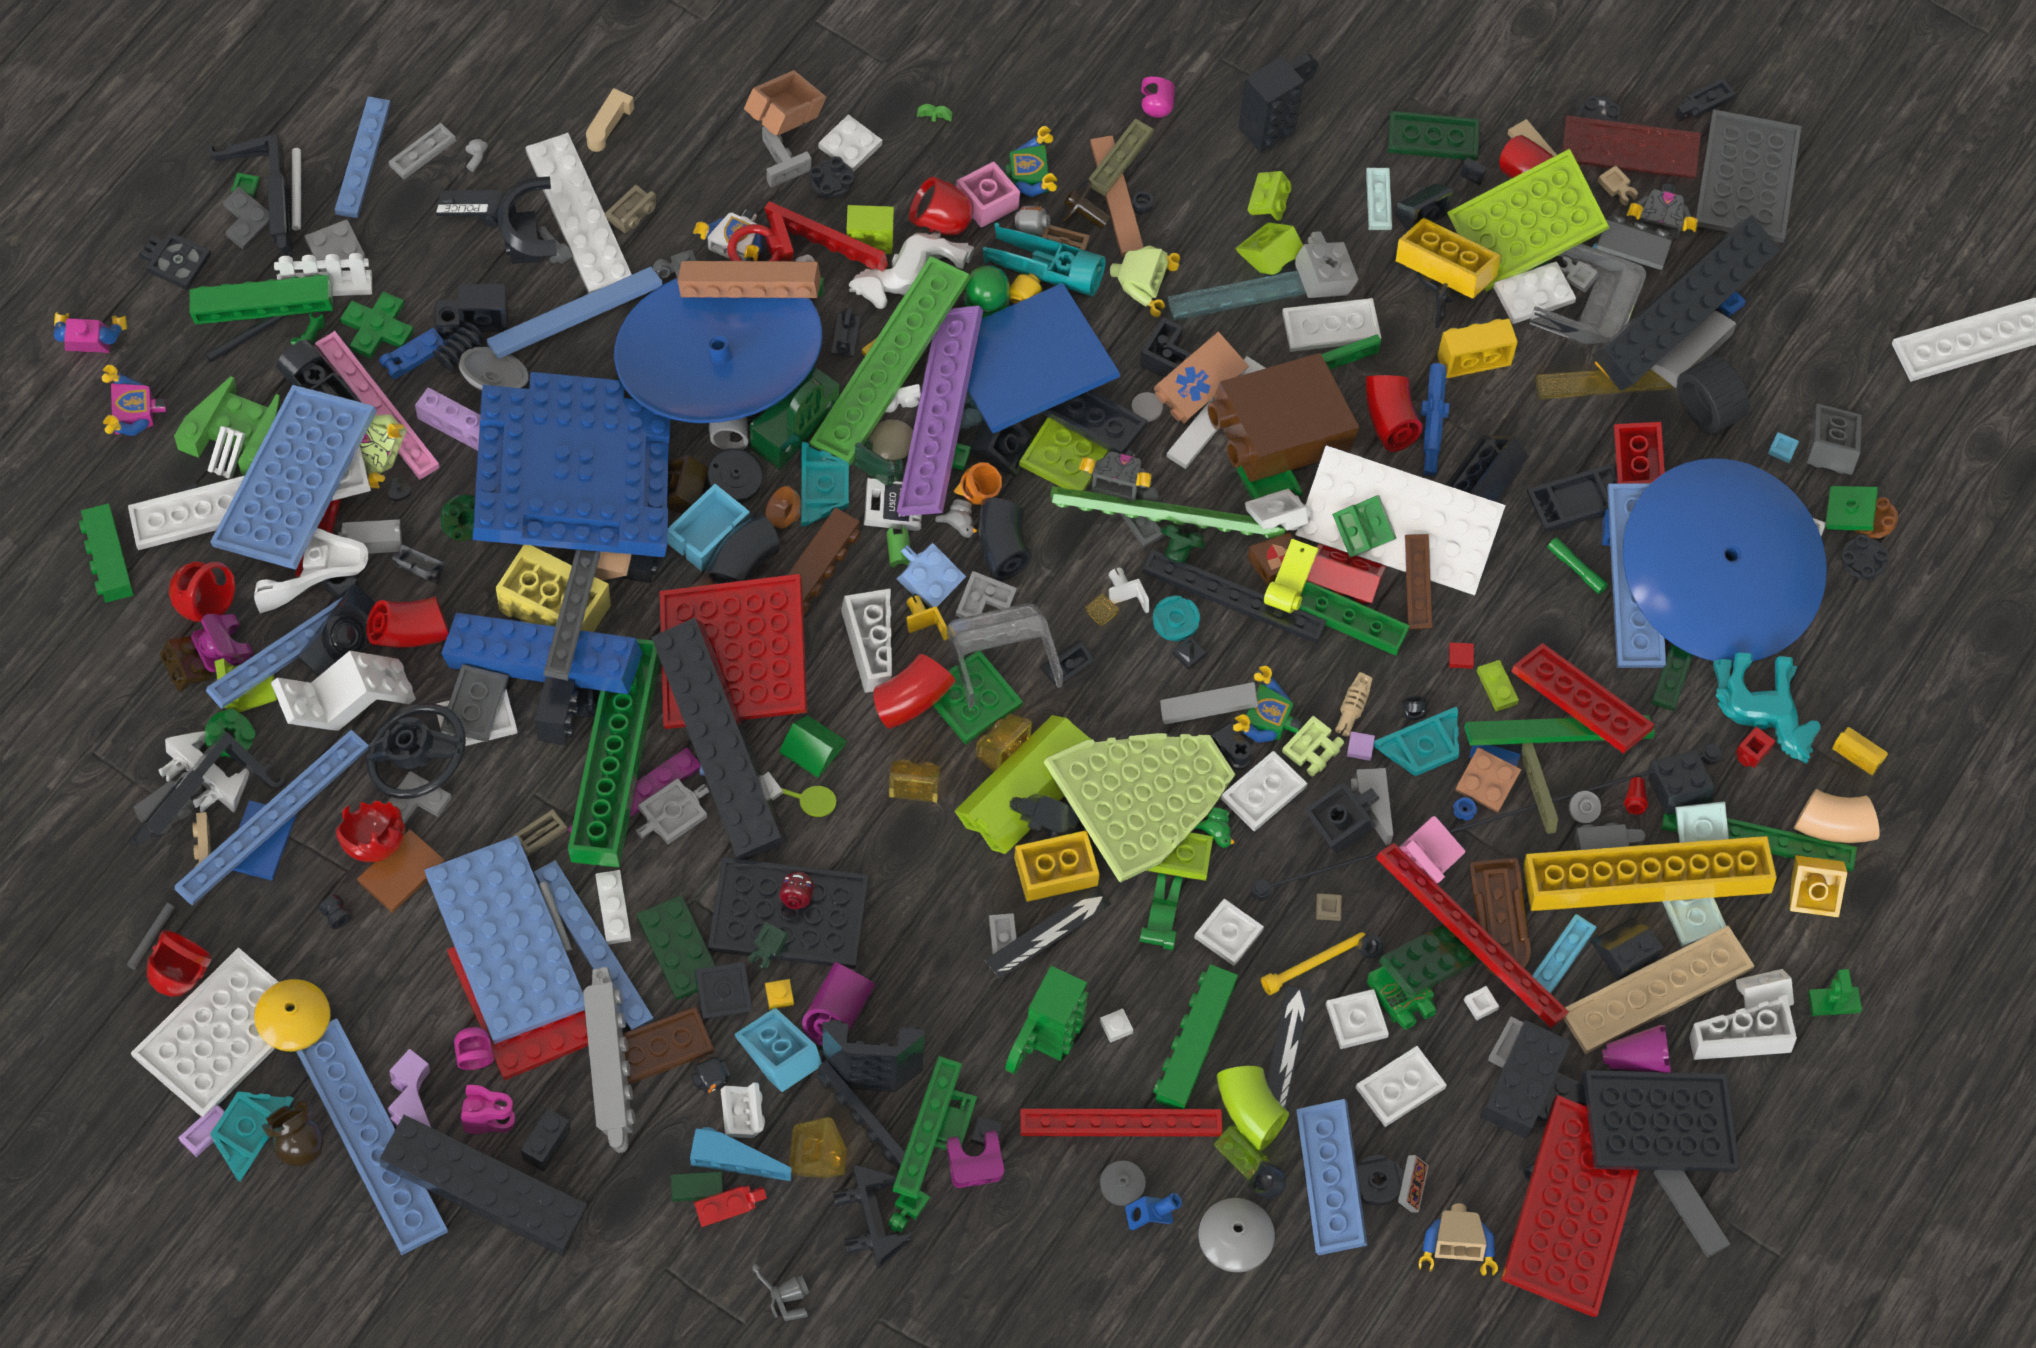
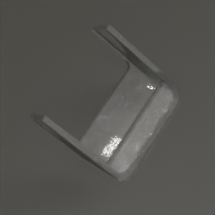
M1580 243L1559 254V256L1569 257L1575 262L1581 261L1598 271L1599 276L1594 283L1580 321L1578 322L1535 306L1529 324L1584 344L1606 343L1628 323L1643 286L1646 271L1639 264Z
M1031 603L1021 604L955 619L949 623L947 636L969 708L974 707V691L964 661V655L974 651L1042 637L1057 688L1062 687L1063 671L1048 623L1036 605Z

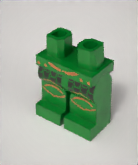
M1384 966L1369 973L1368 986L1371 990L1374 989L1378 1001L1387 1014L1390 1015L1391 1021L1393 1023L1398 1021L1404 1030L1416 1024L1417 1020L1413 1013L1419 1011L1424 1019H1429L1436 1014V1007L1432 1001L1434 994L1431 989H1427L1410 998Z

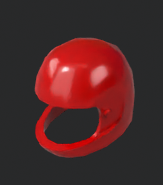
M930 177L921 185L913 199L909 211V220L918 227L929 228V231L932 233L935 231L942 235H958L972 221L973 205L971 199L952 183L936 177ZM935 185L934 194L929 206L917 218V210L922 197L929 188Z
M194 561L187 563L175 571L170 580L168 594L171 605L185 619L195 622H201L203 616L207 614L223 615L233 600L235 591L234 575L225 564L220 562L205 564ZM218 567L224 571L226 576V583L224 585H219L216 582V576L211 569Z
M163 930L158 937L159 942L157 946H153L152 949L154 951L148 958L147 979L157 992L169 997L181 996L193 989L199 979H202L212 956L192 940L176 932Z

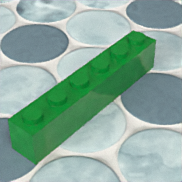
M316 274L312 277H291L283 280L269 279L263 282L247 281L243 284H222L221 286L214 287L200 286L190 289V315L195 325L333 311V286L328 275Z
M1211 964L1207 972L1202 971L1197 984L1201 986L1198 993H1193L1189 1006L1192 1007L1189 1015H1184L1180 1028H1183L1181 1036L1176 1035L1171 1047L1172 1050H1175L1172 1058L1167 1057L1162 1069V1071L1166 1072L1163 1080L1158 1078L1153 1092L1157 1094L1156 1103L1171 1109L1186 1108L1236 985L1237 974Z

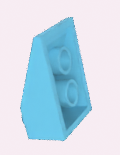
M776 1008L735 1033L737 1040L767 1079L781 1092L818 1069V1066L822 1064L816 1044Z

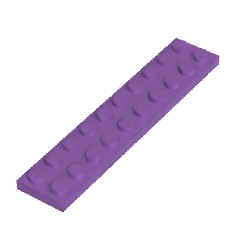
M980 306L951 309L932 338L897 508L900 516L943 513L983 314Z

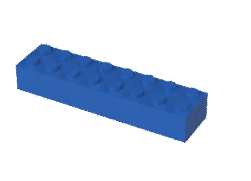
M456 613L441 654L448 667L460 670L463 664L509 675V677L545 682L548 676H544V669L556 627ZM581 630L568 681L575 682V687L629 694L642 656V651L636 638Z

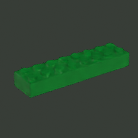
M1306 581L1300 595L1302 597L1300 610L1327 620L1326 626L1395 656H1397L1409 631L1410 625Z

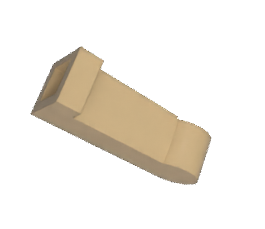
M613 88L586 131L587 146L591 151L598 152L606 147V139L623 113L628 115L634 110V99L632 96Z

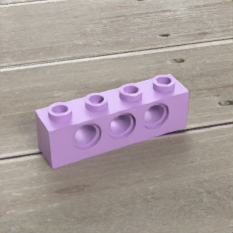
M427 388L415 404L417 418L478 451L480 415Z

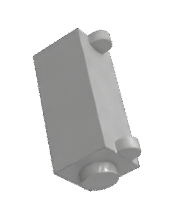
M400 519L342 523V532H338L340 537L364 543L368 554L399 552L402 544Z

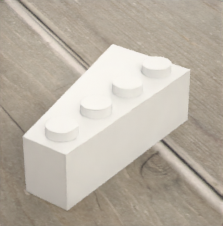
M891 589L844 596L841 612L865 693L873 692L875 686L890 680L892 676Z

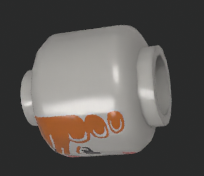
M1024 206L1016 213V229L1020 230V232L1041 236L1045 229L1050 226V215L1046 214L1042 206Z

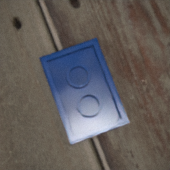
M249 800L239 828L266 804ZM295 814L235 867L233 871L273 881L297 815Z

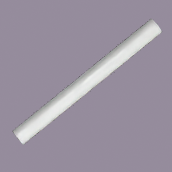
M299 148L292 149V229L296 231L301 229V149Z

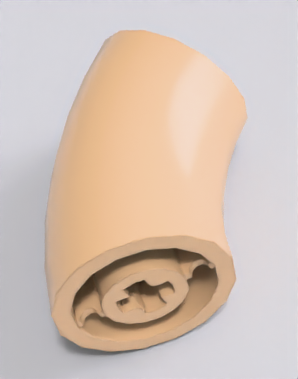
M1815 789L1793 828L1817 839L1839 843L1867 842L1878 840L1879 838L1877 815L1871 800L1867 796L1838 797Z

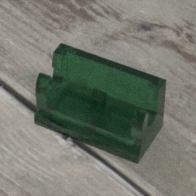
M869 439L866 441V447H864L862 442L855 444L854 465L886 486L904 477V473H902V460L898 458L896 466L893 462L885 460L881 455L872 451L873 443Z

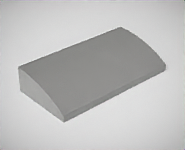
M1714 310L1658 361L1651 370L1677 388V378L1679 375L1712 355L1733 335L1736 323Z

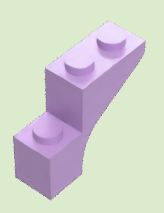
M409 1049L389 1071L392 1080L391 1084L402 1092L388 1108L391 1117L390 1121L397 1127L405 1114L431 1127L419 1098L421 1084L430 1073L429 1064Z

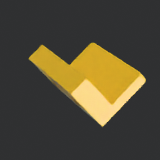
M1850 727L1839 735L1832 748L1872 776L1888 755L1885 750Z

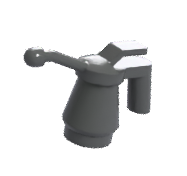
M758 1264L752 1266L753 1272H756L757 1277L771 1291L772 1303L770 1307L775 1318H778L773 1306L775 1299L784 1321L808 1317L804 1307L786 1311L783 1304L803 1299L806 1295L810 1294L802 1275L793 1276L780 1286L773 1287L761 1275L760 1266Z

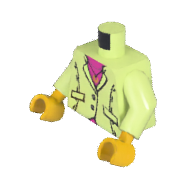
M1146 246L1136 251H1128L1122 264L1113 263L1111 265L1110 274L1112 277H1118L1123 290L1145 307L1147 305L1150 306L1151 315L1159 317L1161 312L1155 307L1163 310L1165 304L1162 300L1153 301L1152 298H1156L1166 268L1170 271H1177L1180 256L1177 253H1172L1168 256L1167 252L1162 249Z
M390 414L375 415L359 445L371 488H380L378 481L383 482L385 480V476L380 475V472L382 473L393 467L407 432L404 425L399 424Z

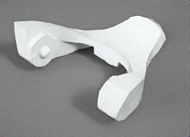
M317 528L305 550L303 559L304 570L299 578L284 582L266 579L256 583L254 599L259 612L263 613L276 609L288 603L310 586L325 579L357 575L367 564V547L359 541L340 537Z

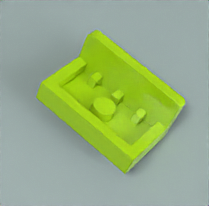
M1282 171L1258 173L1247 209L1251 215L1272 214L1276 221L1282 219L1283 212L1286 209L1287 198L1291 192V183Z

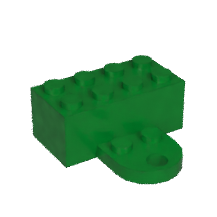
M1050 966L1029 1006L1028 1018L1009 1054L1005 1066L1006 1071L1015 1075L1027 1054L1032 1055L1035 1049L1059 1061L1062 1060L1064 1054H1070L1074 1045L1073 1039L1075 1034H1080L1085 1024V1009L1088 1004L1086 1000L1089 996V993L1086 992L1087 982Z

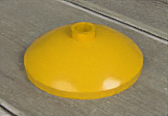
M299 979L284 980L269 987L259 998L254 1012L256 1029L261 1038L270 1046L283 1051H299L315 1044L325 1034L331 1017L330 1006L325 994L314 984ZM289 1006L295 1007L293 1011H286Z

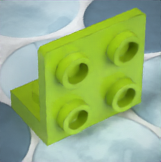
M224 658L215 661L217 680L238 666L231 665ZM274 674L228 704L225 708L234 709L240 713L276 701L278 698L271 684L275 680Z

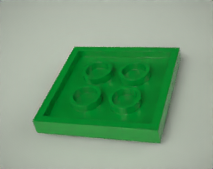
M980 650L960 662L964 689L957 666H954L948 672L955 678L956 682L933 705L965 745L1023 706V701Z

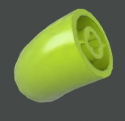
M1240 1066L1219 1072L1217 1074L1219 1091L1231 1119L1250 1142L1260 1150L1265 1149L1282 1130L1288 1119L1289 1112L1273 1096L1268 1087L1264 1069L1257 1066Z

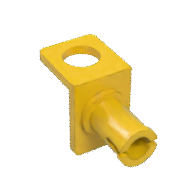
M914 596L916 603L910 597L907 600V605L913 615L906 618L909 633L936 624L943 640H947V627L937 607L926 610L920 596Z

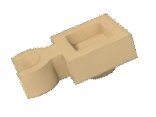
M1617 166L1599 176L1598 183L1612 197L1618 194L1623 205L1626 206L1629 202L1626 195L1631 196L1634 200L1637 198L1638 192L1633 187H1628L1630 180Z

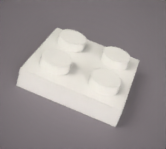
M847 115L818 143V148L831 158L835 156L841 157L843 162L850 166L854 172L882 146V139L850 115Z
M1223 899L1196 932L1194 938L1235 966L1263 931L1264 926L1226 899Z
M1374 989L1326 1001V1007L1340 1049L1388 1038L1389 1033Z

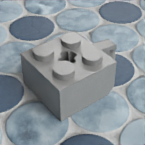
M1312 232L1308 238L1309 244H1304L1297 254L1295 261L1308 298L1348 295L1359 279L1344 242L1326 243L1321 232Z

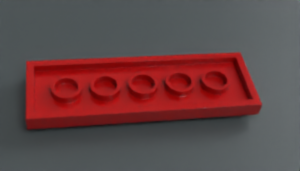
M1543 643L1513 666L1512 672L1622 753L1628 751L1653 730L1654 723Z

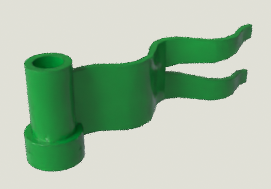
M1158 873L1147 928L1142 927L1139 942L1164 946L1163 949L1173 951L1177 931H1172L1182 877L1175 876L1168 898L1165 900L1166 874Z

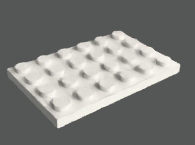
M237 948L131 1052L132 1057L196 1113L204 1117L215 1105H219L275 1049L267 1044L259 1035L254 1021V1012L261 995L269 987L278 983V981L240 948ZM289 1006L286 1011H293L295 1007Z

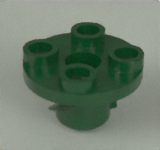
M469 494L456 495L442 507L441 527L449 538L456 541H466L473 537L474 496Z
M1168 523L1167 527L1162 526L1160 532L1170 537L1165 555L1170 560L1186 562L1192 547L1205 548L1206 542L1203 541V535L1194 531H1190V534L1181 531L1182 527Z

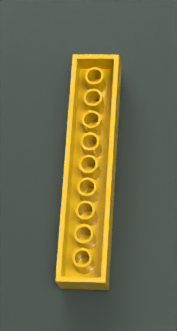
M1767 836L1526 854L1523 867L1531 911L1772 893L1776 881V873Z

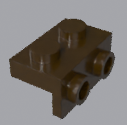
M191 636L168 639L160 655L178 691H184L188 683L210 680L212 673L205 668Z

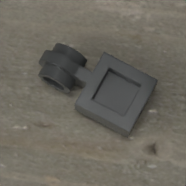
M693 250L670 256L671 263L665 259L657 260L653 265V271L656 272L659 278H666L672 272H675L678 277L681 261H696Z

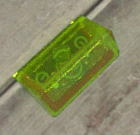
M1229 1126L1213 1144L1248 1180L1255 1175L1261 1161H1270L1235 1126Z

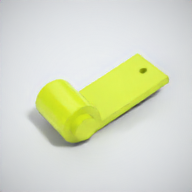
M1291 539L1276 580L1271 582L1266 590L1264 604L1289 613L1299 609L1302 602L1300 595L1319 550L1318 548Z

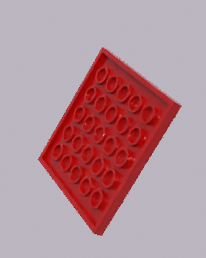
M800 574L660 591L661 632L692 618H697L703 623L741 720L807 713L802 577ZM662 666L663 726L665 729L686 727Z

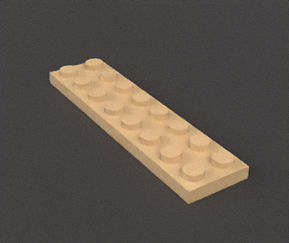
M1726 926L1565 1007L1569 1013L1564 1018V1021L1584 1053L1587 1054L1753 970L1754 964L1730 927Z

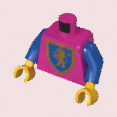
M56 312L54 338L58 342H65V351L110 353L111 344L116 342L122 330L127 329L126 316L117 318L116 315L112 316L113 325L109 328L99 320L69 319V313L60 315Z
M107 365L103 369L104 372L109 373H105L102 376L103 382L109 383L112 380L114 381V384H111L112 415H108L103 421L104 424H108L105 428L107 434H112L115 430L116 434L136 436L147 427L153 426V413L167 411L166 399H152L150 387L120 373L117 374V369L113 365Z

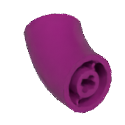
M834 962L803 1016L802 1025L804 1032L816 1044L823 1046V1022L840 1020L848 1024L849 1034L876 984L851 969Z

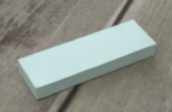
M1367 168L1369 230H1391L1389 168Z

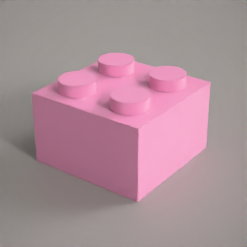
M995 162L956 181V187L971 199L973 205L972 218L981 228L1019 208L1020 191Z

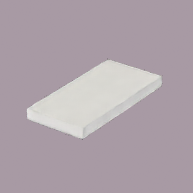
M1373 298L1283 308L1282 310L1290 352L1345 346L1376 334L1381 339Z

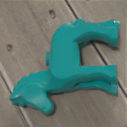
M1751 653L1735 654L1731 676L1732 660L1720 659L1713 661L1718 681L1716 697L1720 701L1717 704L1723 713L1741 725L1754 726V728L1757 726L1760 730L1767 729L1768 727L1775 728L1777 743L1781 745V750L1785 751L1786 755L1790 754L1791 758H1797L1805 764L1808 763V759H1810L1809 753L1813 752L1811 745L1815 736L1819 733L1821 725L1818 721L1814 720L1800 726L1798 725L1797 710L1790 694V681L1797 669V666H1793V658L1783 656L1776 658L1775 691L1750 692L1743 681L1745 670L1752 663L1753 655Z

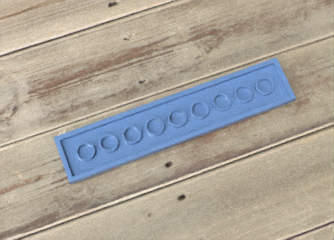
M338 1019L330 1021L325 1034L312 1046L296 1052L400 1254L403 1255L448 1231L427 1189L380 1167V1157L390 1141L395 1128Z

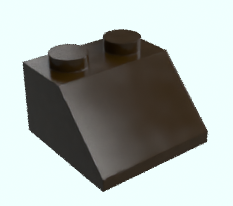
M690 455L668 461V511L684 513L701 497L706 483L708 468Z

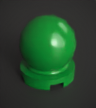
M980 266L970 273L971 279L964 288L965 307L980 306L983 310L982 319L1009 307L1010 284L1007 276L1001 269L994 266Z

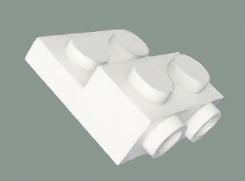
M1289 489L1245 502L1246 511L1263 529H1272L1281 524L1286 530H1296L1302 525L1308 524V518H1310L1307 505H1303L1299 497L1295 496Z

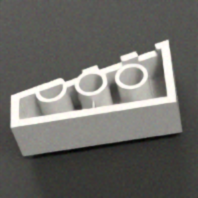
M1787 995L1779 997L1778 1000L1772 1002L1765 1001L1750 1009H1739L1727 1016L1720 1015L1695 1023L1689 1039L1694 1060L1791 1053L1797 1037Z

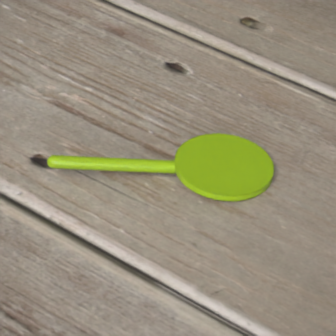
M812 786L804 790L802 794L781 788L784 792L783 794L800 799V806L808 815L823 817L829 815L836 807V797L826 787Z

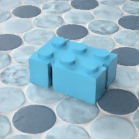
M714 484L667 529V544L682 556L686 553V559L703 571L724 538L750 518V511L718 485Z

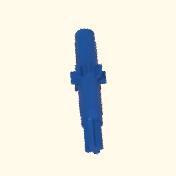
M1439 363L1430 365L1427 401L1423 400L1421 405V415L1426 416L1423 450L1425 453L1424 475L1435 476L1437 473L1443 418H1448L1449 403H1444L1447 367Z

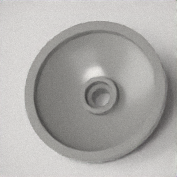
M490 347L469 349L462 354L459 361V369L464 378L481 391L483 385L524 388L528 381L527 369L517 358L508 354L498 359Z
M1229 1198L1217 1202L1206 1211L1200 1222L1198 1238L1204 1255L1215 1266L1230 1272H1245L1258 1267L1268 1258L1273 1248L1275 1232L1270 1217L1259 1205L1246 1199ZM1239 1226L1243 1231L1235 1232L1233 1228Z

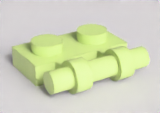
M1312 716L1283 747L1282 753L1300 767L1306 760L1310 762L1311 766L1307 769V773L1314 777L1318 771L1321 772L1326 767V762L1331 757H1335L1340 752L1339 748L1344 744V741L1340 737H1337L1333 742L1328 739L1332 730ZM1319 746H1322L1325 751L1320 756L1316 755L1314 752Z

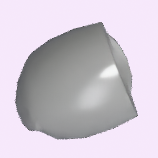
M747 417L725 422L709 423L710 439L715 446L721 449L737 448L742 450L747 447ZM732 432L739 433L743 439L739 442H731L730 434Z

